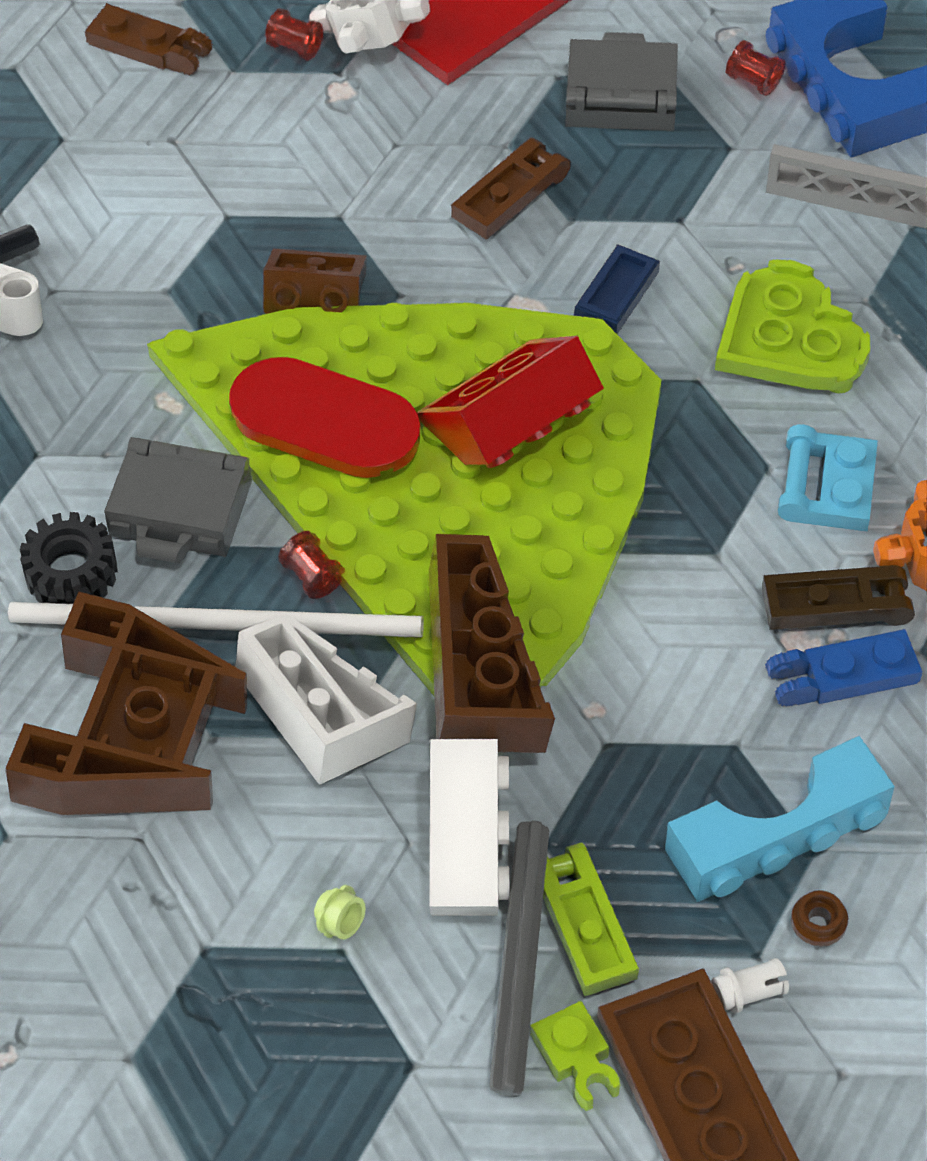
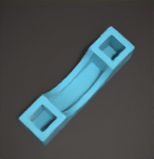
M857 736L812 757L807 782L809 795L794 810L772 818H752L731 811L718 801H714L668 822L665 851L697 902L713 895L723 897L737 890L745 880L762 872L769 875L780 871L791 862L792 858L809 850L820 852L829 848L840 836L857 828L868 830L878 825L889 812L895 786L862 738Z

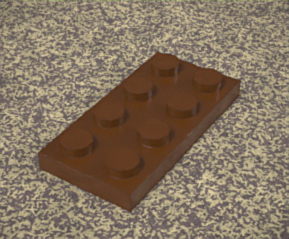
M704 968L598 1007L597 1017L664 1161H800Z

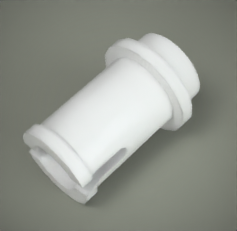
M778 958L735 972L729 967L720 970L719 976L713 977L711 980L724 1009H730L734 1014L741 1012L745 1004L776 995L781 996L789 991V981H779L776 978L787 975L782 962Z

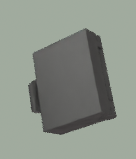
M605 32L602 40L570 39L565 127L674 131L678 43L646 42L643 33Z
M131 437L104 510L109 535L135 540L139 557L180 563L188 550L227 557L252 483L249 458Z

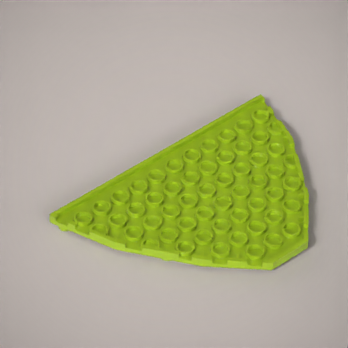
M389 303L386 305L347 306L342 313L326 312L321 307H296L192 332L176 329L167 333L165 338L154 340L147 344L149 357L232 455L249 458L252 480L365 614L423 616L424 631L422 637H384L434 697L429 566L436 534L489 536L509 590L508 600L513 614L519 617L524 631L523 641L530 661H535L541 678L540 688L549 684L581 646L590 627V619L599 599H602L623 550L634 517H637L643 503L662 382L654 371L603 319L475 303ZM577 335L604 387L603 390L589 398L591 405L587 409L571 417L565 418L561 416L551 423L553 429L549 434L530 443L523 441L512 448L513 457L496 467L487 468L486 465H465L420 422V445L413 459L405 467L395 472L391 468L387 471H381V476L371 478L348 475L249 439L236 426V420L232 416L229 403L232 383L245 368L264 359L289 357L397 393L411 403L416 412H418L531 339Z

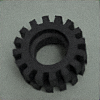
M70 512L69 520L62 521L61 513L52 515L54 523L50 525L47 524L44 518L36 523L38 533L31 529L28 530L25 534L26 543H21L20 560L27 588L31 595L35 593L36 600L39 603H45L49 600V603L62 604V602H66V604H74L78 592L91 595L96 594L104 598L108 594L107 585L114 586L116 582L115 573H118L112 537L111 534L108 535L107 527L102 522L96 525L95 517L87 514L83 522H81L79 512ZM77 552L88 556V560L84 564L72 570H56L50 567V563L55 558L66 553Z

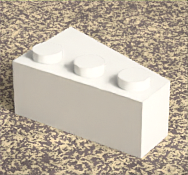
M283 612L239 631L235 667L247 673V689L318 784L325 783L410 743L417 703L404 694L398 698L376 683L377 675L364 666L360 670L351 666L336 655L337 648Z
M430 739L431 916H498V900H509V866H498V844H509V811H498V789H509V756H498V739Z

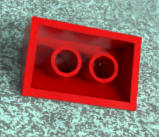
M578 335L531 339L422 408L417 414L420 422L465 465H486L487 468H493L513 457L512 448L523 441L530 443L549 434L553 429L551 423L561 416L565 418L571 417L587 409L591 405L589 398L603 390L604 387Z

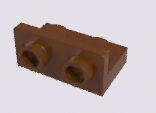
M273 248L263 269L264 313L269 314L296 307H321L326 312L342 313L347 306H360V290L366 276L367 255Z

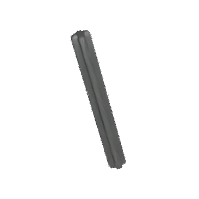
M534 820L520 822L516 829L489 1082L490 1090L502 1096H517L524 1090L549 841V828L543 825L542 822Z

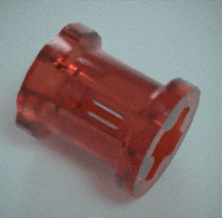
M278 8L271 15L265 30L266 44L273 48H279L280 46L297 51L300 58L311 60L318 52L322 43L323 25L316 20H310L307 23L291 17L288 10Z
M743 40L734 48L726 65V74L734 80L740 77L757 86L758 93L768 96L780 83L786 63L784 59L778 56L770 58L754 49L751 42Z
M303 531L291 537L280 549L278 560L284 568L293 570L303 582V591L310 599L323 598L334 591L342 582L341 574L345 573V568L338 560H330L320 548L321 542L315 533Z

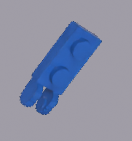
M906 629L805 649L804 652L798 649L790 650L786 653L781 652L770 657L769 660H766L767 663L765 664L768 676L771 679L775 678L777 680L808 674V676L800 677L796 680L785 681V683L776 687L775 695L777 701L781 706L786 707L818 701V704L914 685L920 682L922 676V669Z

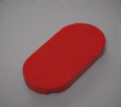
M274 357L253 363L235 378L230 388L229 403L232 416L236 420V426L246 437L348 475L371 478L381 476V471H387L391 468L395 472L405 467L413 459L420 445L419 417L414 407L405 398L392 391L299 359Z

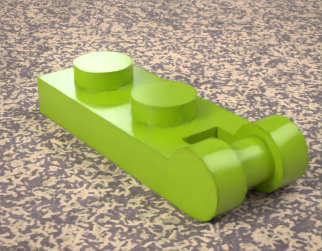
M580 842L566 847L564 854L552 858L547 856L543 899L584 996L638 979L639 967L585 845ZM569 875H573L577 879L560 885L558 880Z

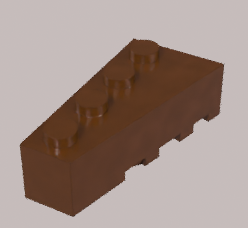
M436 534L429 566L437 739H498V752L546 753L555 717L550 703L545 702L539 686L541 681L535 661H530L523 641L524 631L519 617L513 614L508 600L509 590L489 536Z

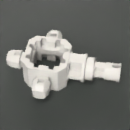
M330 0L329 3L318 5L313 9L310 14V22L315 31L334 33L341 51L352 53L366 49L383 48L398 41L410 23L419 22L428 15L430 6L428 0Z

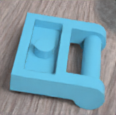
M804 424L790 427L786 439V446L790 451L785 493L779 498L778 515L790 522L867 532L871 513L878 440L818 433L811 426ZM810 456L824 458L819 501L809 500L805 495Z

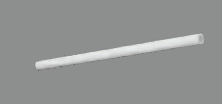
M10 602L8 619L10 623L65 625L73 604ZM133 606L167 627L174 629L242 631L285 612L316 634L422 637L424 631L423 616Z

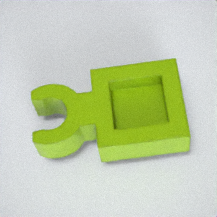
M582 1001L530 1025V1036L557 1082L571 1075L575 1078V1098L581 1108L585 1111L593 1109V1096L588 1090V1086L593 1083L605 1085L613 1098L619 1096L620 1079L618 1074L609 1065L599 1063L609 1057V1046Z

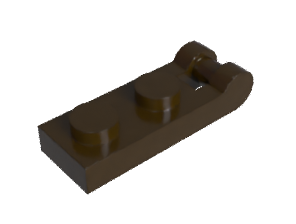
M890 565L763 575L762 592L769 630L885 621L889 625L899 626L909 623L915 617L912 599L905 595V590L908 588L906 571L901 566ZM878 591L884 596L873 597L872 592Z

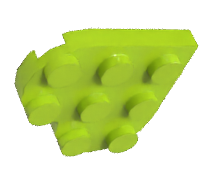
M773 259L768 262L767 268L755 270L751 274L747 270L737 283L717 352L715 370L806 389L829 390L839 394L846 393L852 388L853 382L862 375L868 364L870 334L868 331L864 333L862 328L852 321L853 314L850 311L831 305V290L829 286L825 288L824 284L813 276L814 269L794 260Z

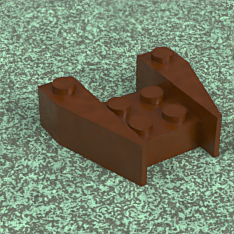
M78 592L61 633L65 669L99 677L100 679L77 736L27 723L23 724L5 768L11 802L61 815L211 810L213 805L212 770L191 764L213 706L242 714L246 713L247 673L130 604Z

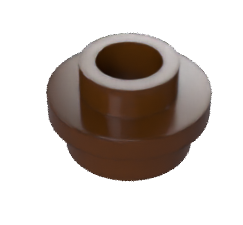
M817 890L802 896L795 903L791 914V924L796 935L804 942L814 946H828L836 943L844 936L848 925V913L837 896L828 891ZM820 916L826 919L829 924L825 926L816 925L809 919Z

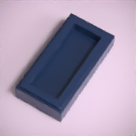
M617 244L574 307V316L603 319L618 334L659 273L660 261Z

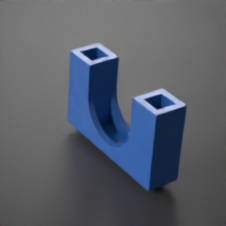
M794 0L771 7L769 28L766 29V41L770 51L780 57L787 68L790 79L794 83H798L807 95L811 109L816 113L819 112L828 125L833 140L837 143L840 142L851 158L927 133V65L888 78L862 79L842 72L829 61L831 57L838 53L882 39L888 7L884 0Z

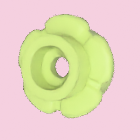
M343 885L340 889L327 890L318 899L314 909V916L318 931L326 937L332 938L336 936L340 939H348L361 926L366 906L364 900L355 895L353 887Z

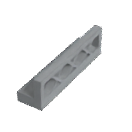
M773 145L770 154L766 193L927 229V177L786 146Z

